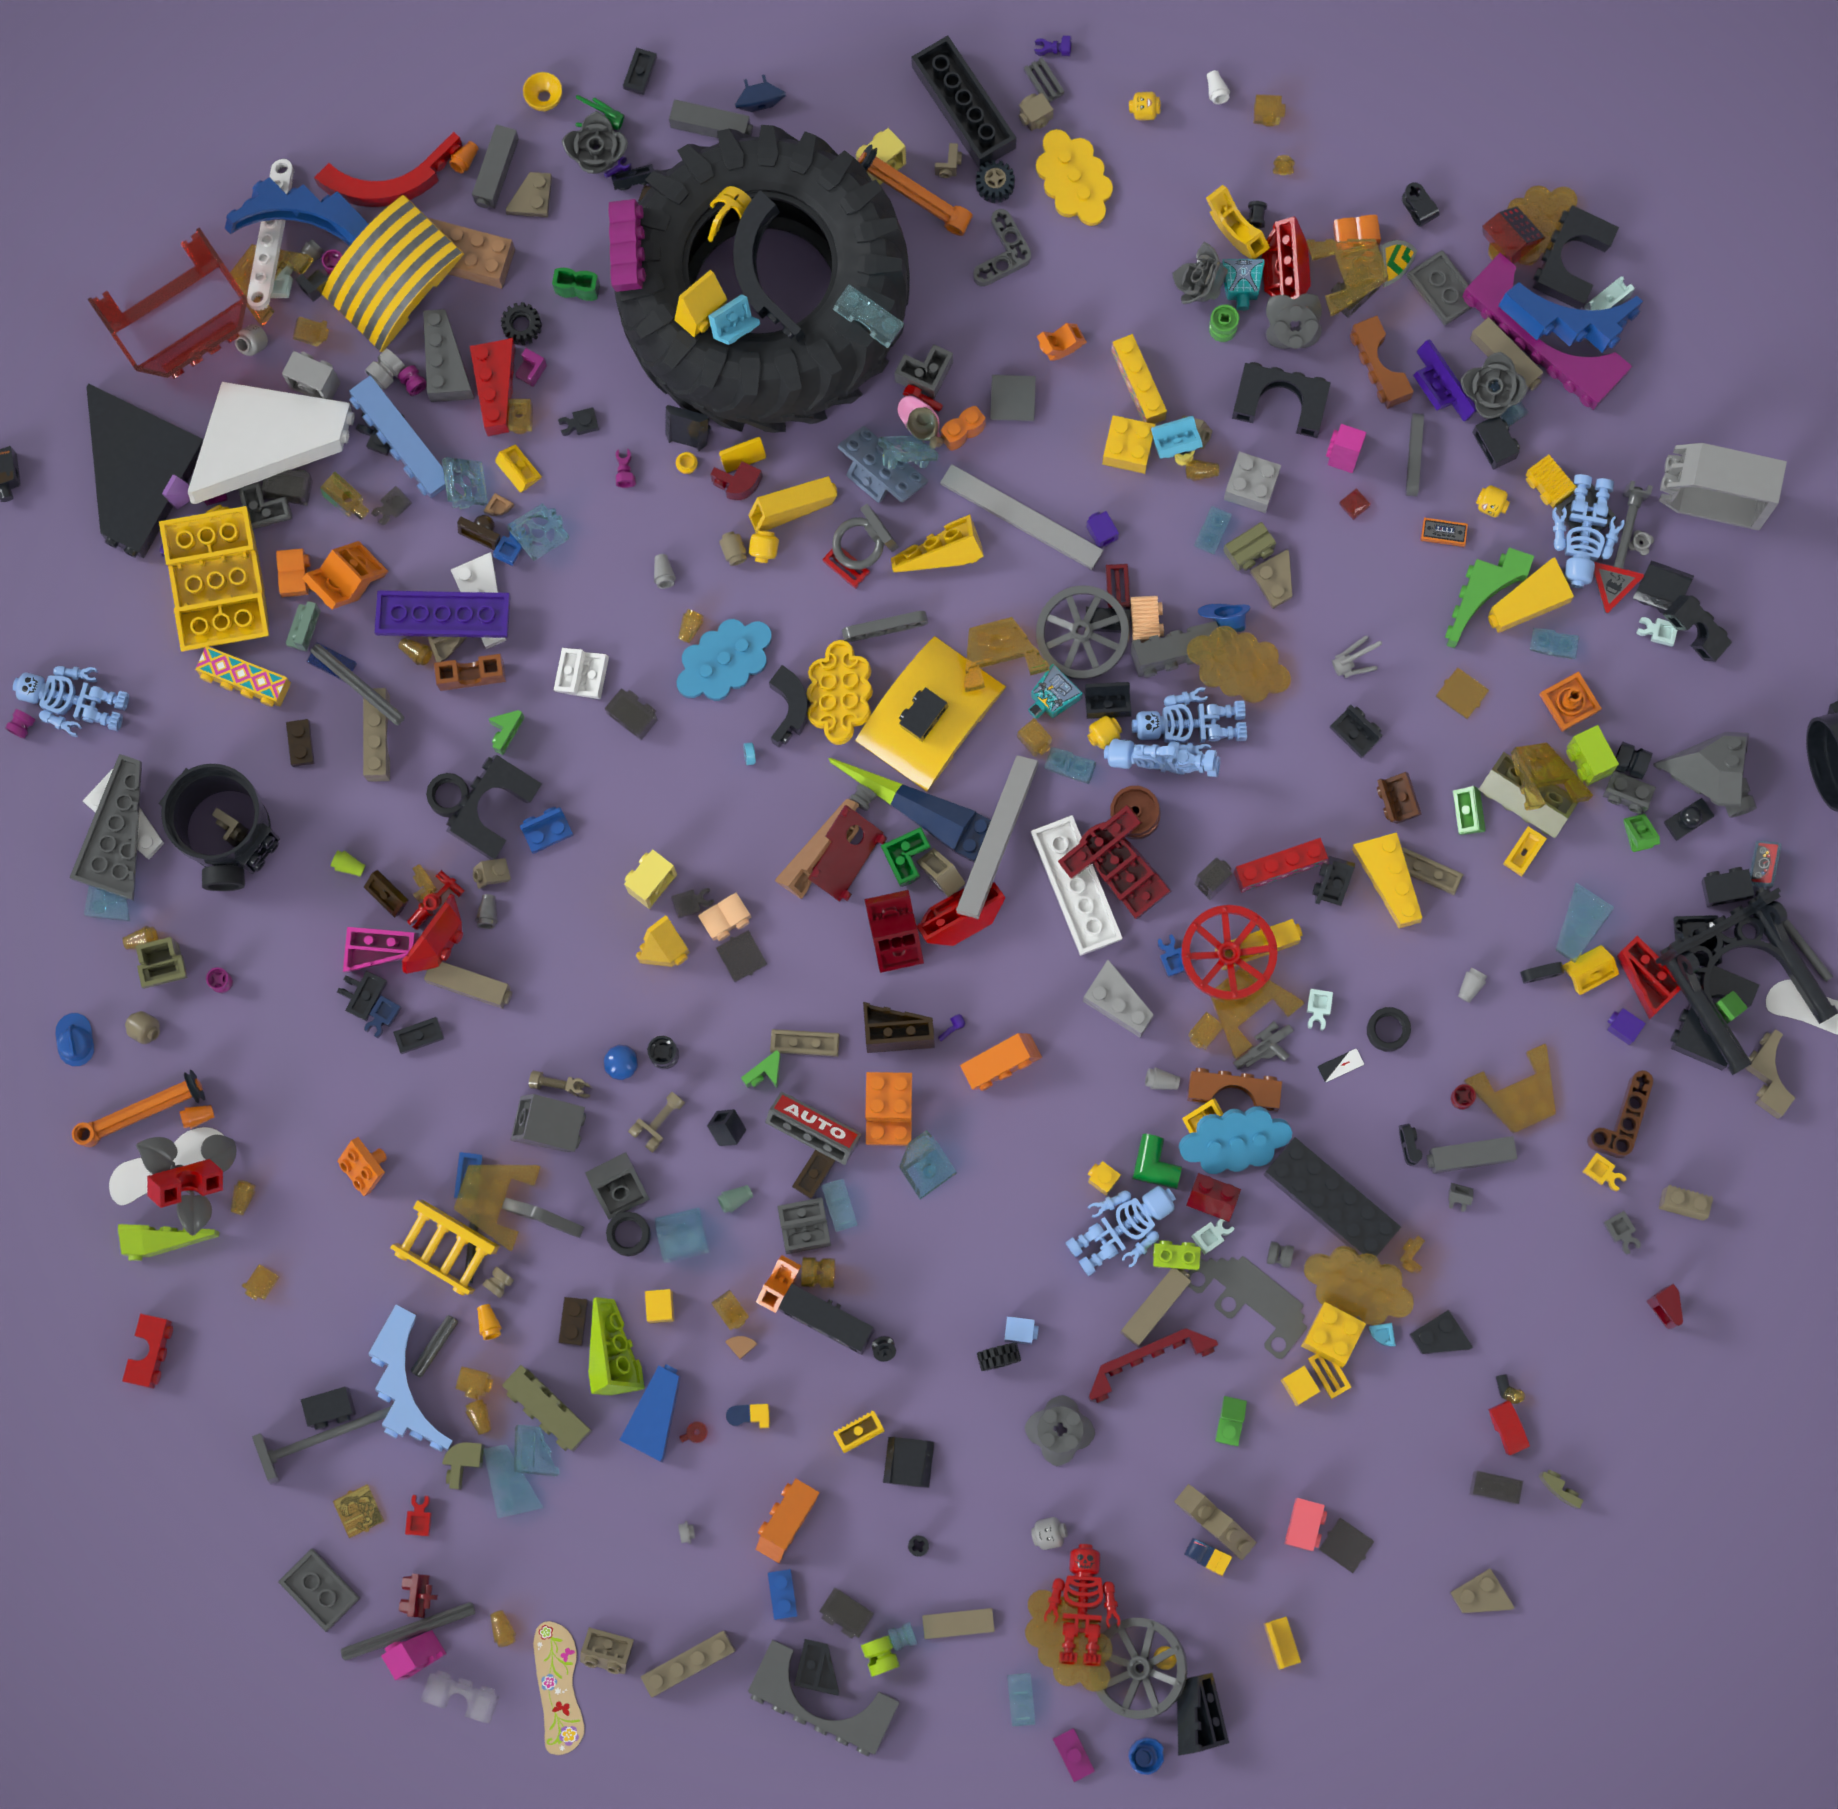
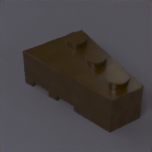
M863 1002L867 1053L935 1048L932 1017L906 1011L899 1012L891 1010L889 1007L882 1008Z

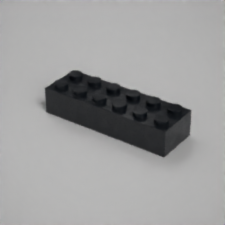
M948 35L911 56L912 69L978 168L981 165L984 167L985 162L988 161L990 164L992 160L996 161L1016 149V136Z
M1296 1137L1264 1173L1266 1178L1368 1264L1373 1262L1401 1228L1399 1224Z

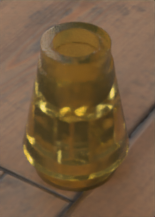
M1196 459L1186 463L1187 479H1192V481L1219 475L1218 463Z
M687 609L686 614L683 613L678 639L690 643L704 621L702 619L704 615Z
M406 637L399 643L398 648L416 665L421 664L424 666L430 661L432 650H430L428 645L407 639Z
M145 926L123 937V945L126 950L136 949V945L159 940L157 931L153 926Z
M238 1180L237 1185H234L231 1212L244 1215L256 1193L254 1190L255 1184Z
M483 1399L465 1405L467 1410L465 1413L478 1432V1435L492 1430L487 1403H484Z
M500 1610L492 1613L490 1617L494 1643H497L498 1647L501 1648L516 1642V1633L504 1611Z

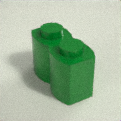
M563 267L554 270L552 285L557 295L565 298L577 296L586 301L598 299L600 282L597 274L590 271L575 272L572 269Z

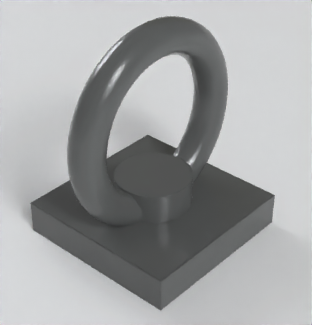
M868 504L860 508L866 518L856 517L846 520L837 528L833 536L832 549L836 559L843 566L850 569L860 570L872 566L880 558L884 544L891 552L899 548L880 518ZM855 526H863L875 542L873 553L861 561L847 558L841 549V540L844 533Z

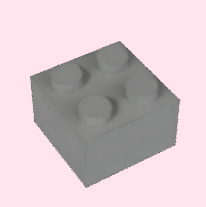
M293 351L282 372L289 388L306 396L332 400L340 385L337 374L330 363L323 360L318 362L305 352L300 354Z
M1239 452L1225 491L1224 500L1266 513L1281 465Z

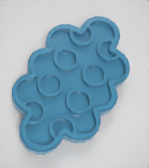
M728 619L719 626L718 631L704 633L701 636L699 645L687 647L682 654V664L685 670L677 678L679 693L686 698H696L704 693L707 698L713 701H720L729 695L731 688L740 689L744 687L749 680V675H757L766 667L767 659L763 650L770 645L772 640L770 628L760 621L744 626L739 620Z
M1261 1106L1249 1108L1245 1112L1239 1109H1230L1222 1116L1209 1114L1201 1118L1197 1124V1132L1187 1134L1181 1139L1179 1151L1186 1161L1200 1162L1202 1169L1209 1174L1221 1173L1226 1168L1239 1172L1247 1168L1249 1164L1253 1166L1268 1164L1274 1157V1149L1289 1143L1292 1138V1130L1286 1120L1281 1118L1272 1119L1266 1108Z

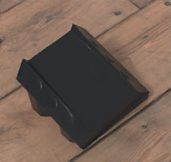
M667 405L665 434L668 442L673 441L695 447L699 452L707 446L711 430L709 425L710 419L704 414Z
M1651 560L1633 599L1638 600L1643 605L1650 604L1655 606L1660 613L1664 614L1679 595L1686 594L1694 575Z
M1718 915L1675 916L1673 918L1675 941L1687 935L1693 938L1696 936L1695 931L1705 925L1708 928L1714 926L1713 921L1719 918ZM1713 939L1699 946H1704L1712 951L1714 947ZM1695 953L1694 955L1697 957L1700 966H1705L1704 956L1700 953ZM1722 956L1717 960L1715 966L1722 963Z
M888 1437L883 1483L929 1488L934 1442Z

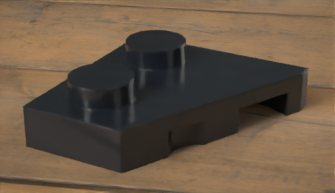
M1449 1310L1409 1334L1421 1354L1470 1350L1473 1348Z
M808 1639L804 1640L794 1686L839 1696L828 1644Z

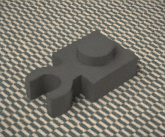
M1625 1211L1603 1222L1613 1241H1622V1250L1626 1255L1631 1253L1628 1249L1629 1243H1633L1637 1249L1641 1247L1639 1240L1631 1236V1233L1635 1232L1636 1229Z

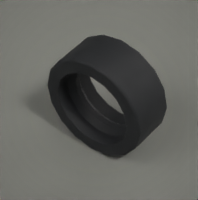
M444 773L431 780L427 787L426 796L429 805L435 813L442 817L450 818L453 813L456 815L461 807L458 804L451 808L440 806L435 797L438 787L448 782L456 784L461 789V799L465 794L468 796L470 791L461 777L452 773Z
M216 865L202 869V888L205 890L235 891L245 887V872L242 867Z
M1384 1007L1377 1010L1367 1024V1037L1370 1043L1375 1048L1384 1052L1400 1049L1408 1041L1411 1033V1023L1407 1015L1394 1007ZM1385 1016L1396 1018L1402 1026V1034L1394 1042H1384L1376 1034L1375 1026Z
M628 1211L619 1213L611 1219L607 1226L606 1237L611 1248L618 1254L634 1256L645 1250L649 1244L651 1233L650 1227L643 1217ZM630 1220L640 1226L642 1236L638 1244L627 1248L617 1242L615 1231L620 1223Z

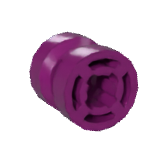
M334 249L326 251L322 256V264L329 276L334 269L333 267L337 265L343 256Z
M415 365L406 367L397 377L401 384H405L406 391L410 396L419 394L427 387V381L424 377H420L419 370Z
M16 709L13 713L12 721L7 723L5 729L25 739L28 734L27 729L34 724L36 719Z
M219 967L212 968L206 975L208 986L215 992L225 993L231 989L233 984L232 977L224 969Z

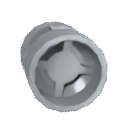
M386 348L378 356V362L373 361L365 369V372L368 376L371 375L380 388L386 390L394 382L393 377H398L399 373L406 366L393 352Z

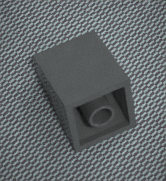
M536 1094L520 1096L510 1140L564 1152H575L581 1141V1136L579 1135L580 1127L584 1125L586 1119L585 1107Z

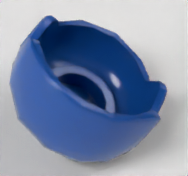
M619 1044L611 1047L604 1057L605 1071L613 1079L624 1080L630 1078L637 1070V1054L627 1045Z
M1144 1737L1136 1740L1131 1745L1128 1754L1131 1768L1137 1773L1145 1775L1157 1772L1164 1762L1163 1745L1153 1738Z

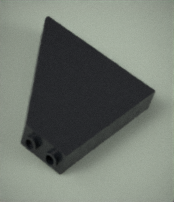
M88 383L86 389L100 533L104 537L105 543L113 548L119 546L125 549L124 552L134 558L139 556L144 559L160 531L159 521H165L173 508L162 494L172 475L187 483L195 469L204 440Z

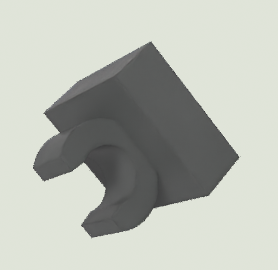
M1451 1183L1448 1195L1449 1208L1452 1209L1453 1204L1459 1202L1462 1204L1461 1211L1464 1212L1467 1205L1471 1206L1473 1188Z

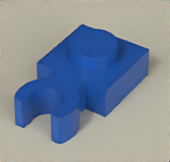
M515 525L510 528L509 538L502 536L493 552L494 558L513 566L523 549V545L520 543L526 538V530H523L521 535L514 534L516 531Z
M1172 934L1169 935L1171 942L1169 945H1164L1161 938L1158 939V947L1165 951V954L1160 955V959L1168 978L1185 971L1181 958L1182 948H1174L1175 938Z

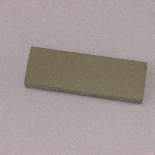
M1401 847L1411 877L1451 895H1455L1464 874Z
M772 1029L770 1053L778 1050L782 1054L838 1057L840 1034Z
M992 1608L922 1615L925 1639L995 1632Z

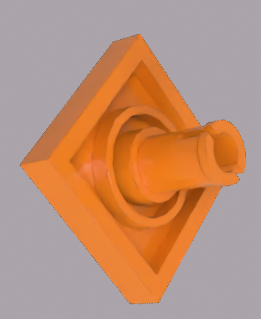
M1579 671L1539 694L1562 732L1602 710Z
M356 1137L350 1141L337 1162L341 1170L352 1180L354 1187L363 1196H366L372 1192L385 1172L379 1164L385 1162L387 1157L381 1148L370 1153L360 1138Z

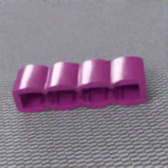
M636 199L609 202L611 285L616 292L642 289L643 282L646 280L645 270L641 268L642 261L645 260L644 248L641 247V240L644 239V229L640 226L641 219L644 217L643 207L638 204Z

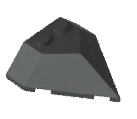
M1724 732L1653 763L1654 767L1667 771L1671 774L1672 778L1696 793L1706 795L1717 806L1741 807L1743 772L1749 733Z

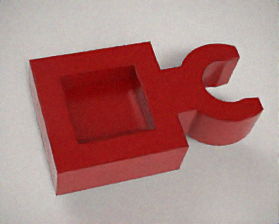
M417 1495L412 1496L411 1503L414 1511H407L405 1535L430 1536L432 1513L425 1512V1508L430 1504L429 1496H425V1501L421 1505L417 1503Z

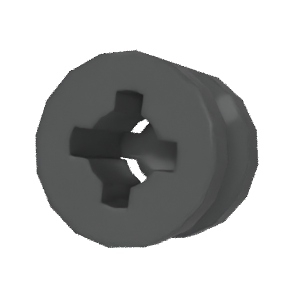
M858 784L856 787L857 791L849 797V800L857 802L859 808L868 811L870 802L875 800L877 795L868 787Z

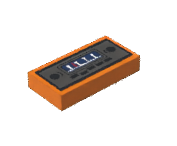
M1424 518L1420 541L1464 547L1468 524Z

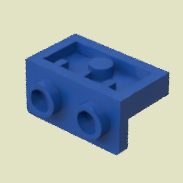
M551 807L545 810L543 815L537 818L535 816L529 817L523 821L524 824L520 825L533 854L573 836L561 807L557 809L556 807Z

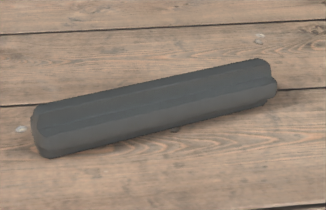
M450 1315L446 1316L412 1367L411 1372L418 1377L423 1376L458 1324L455 1318Z

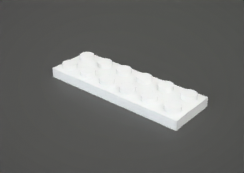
M1073 815L1032 830V838L1080 956L1121 941V933L1093 864L1074 879H1071L1058 863V860L1076 847L1082 838Z

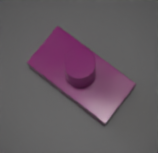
M1074 1728L1053 1738L1074 1782L1095 1772Z

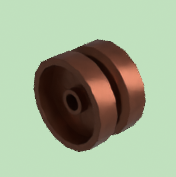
M1128 786L1121 789L1114 796L1110 805L1111 817L1126 805H1129L1132 810L1139 812L1137 816L1142 824L1126 837L1130 839H1143L1150 836L1157 829L1161 820L1160 806L1156 796L1149 789L1142 786Z

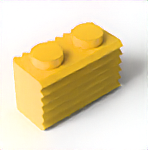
M1549 454L1528 469L1526 473L1528 485L1533 489L1536 488L1541 493L1540 498L1547 506L1550 504L1553 509L1574 493L1575 488H1577Z
M871 1410V1413H867L866 1416L863 1415L862 1418L859 1417L858 1420L855 1419L854 1422H850V1425L846 1424V1427L842 1426V1429L838 1428V1431H834L833 1434L843 1453H846L883 1433L885 1430L875 1411Z

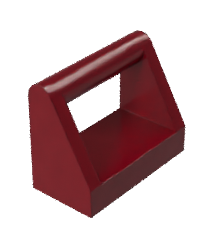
M1674 1284L1663 1288L1647 1300V1303L1667 1329H1673L1683 1324L1680 1294Z

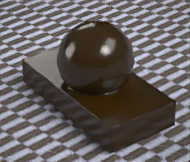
M480 515L474 522L461 516L457 521L458 534L495 550L500 541V534L493 532L495 523L490 516Z

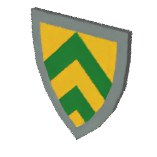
M1392 240L1380 245L1381 254H1372V261L1382 263L1383 287L1399 280L1407 272L1418 250L1404 240Z

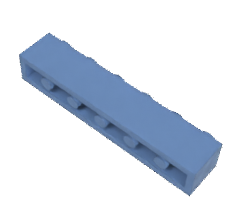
M371 375L349 390L351 396L349 400L356 410L360 408L365 415L362 417L370 427L374 425L378 430L376 435L383 444L386 442L392 448L390 450L392 456L397 462L399 460L405 465L404 471L410 478L414 477L419 484L416 486L424 496L428 494L432 499L452 484L451 477Z

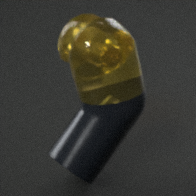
M1507 1374L1495 1376L1499 1394L1503 1399L1509 1400L1512 1404L1524 1401V1392L1509 1385Z

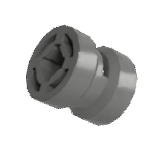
M1271 1241L1267 1264L1274 1265L1277 1263L1281 1264L1282 1267L1290 1268L1294 1246H1281L1278 1242Z

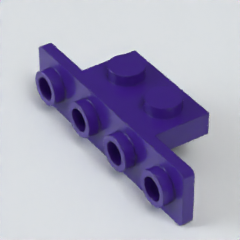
M1430 339L1426 340L1417 350V354L1426 367L1416 371L1413 377L1437 411L1453 405L1463 421L1468 420L1477 411L1475 404L1465 394L1462 385Z

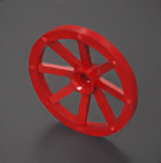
M1237 905L1216 906L1201 913L1188 927L1181 949L1183 967L1190 981L1203 993L1221 1000L1243 999L1258 992L1272 976L1278 955L1276 939L1267 922L1254 911ZM1228 914L1239 915L1250 920L1249 924L1234 942H1231ZM1218 915L1222 917L1223 944L1201 926L1205 921ZM1257 925L1264 934L1268 945L1240 949L1239 946ZM1197 931L1218 951L1190 953V944L1194 933ZM1226 950L1233 953V956L1230 958L1226 957ZM1269 952L1268 964L1263 974L1240 958L1241 956ZM1218 959L1219 961L1203 980L1197 975L1191 963V960ZM1234 964L1252 975L1257 981L1245 989L1237 990ZM1224 965L1227 966L1230 991L1219 990L1208 985Z

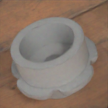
M685 1521L684 1524L678 1525L681 1543L689 1542L691 1544V1539L695 1538L693 1524L688 1525V1522Z

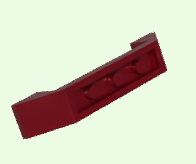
M1185 1328L1102 1364L1088 1398L1090 1401L1096 1400V1403L1109 1398L1108 1394L1112 1392V1389L1106 1378L1108 1373L1112 1377L1123 1372L1122 1367L1130 1364L1131 1367L1144 1363L1143 1358L1149 1355L1152 1358H1156L1164 1354V1349L1173 1346L1176 1349L1185 1345L1186 1339H1189L1195 1355L1201 1353L1202 1357L1215 1352L1214 1347L1218 1345L1217 1340Z

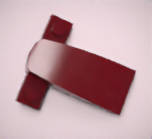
M1126 805L1108 821L1091 827L1082 836L1079 844L1058 860V863L1071 879H1074L1093 863L1118 899L1124 903L1133 917L1138 919L1168 895L1171 889L1147 860L1125 838L1142 824L1131 807Z

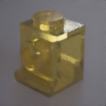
M509 399L508 426L510 431L517 434L532 431L533 404L531 399ZM516 414L523 415V416L520 417V418H518V417H516Z

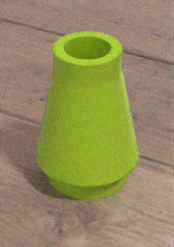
M337 850L330 866L334 867L335 871L361 877L366 865L345 850L343 852Z

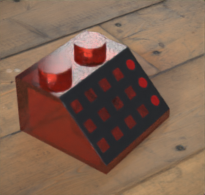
M1517 206L1497 213L1482 226L1483 236L1499 253L1504 255L1513 264L1545 239V236Z

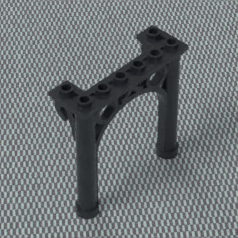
M1779 887L1773 891H1770L1769 888L1748 901L1749 906L1746 908L1740 905L1730 912L1732 916L1726 918L1723 915L1714 920V926L1710 928L1707 925L1695 931L1696 936L1693 938L1687 935L1682 939L1674 941L1660 951L1662 956L1655 960L1662 967L1666 965L1729 1065L1728 1070L1732 1075L1748 1067L1752 1062L1715 1006L1710 995V974L1713 966L1724 953L1736 948L1752 947L1771 954L1780 962L1819 1024L1838 1014L1835 1005H1831L1786 933L1782 923L1787 920V912L1784 906L1776 901L1781 897L1779 895V892H1781ZM1750 924L1755 928L1756 935L1754 939L1746 938L1743 935L1742 927L1744 925ZM1735 926L1734 938H1729L1722 933ZM1763 934H1765L1770 943L1761 941ZM1713 939L1714 947L1712 951L1704 946H1699ZM1695 953H1700L1704 956L1706 962L1704 967H1700L1699 961L1694 955ZM1696 974L1701 975L1700 983L1696 977Z

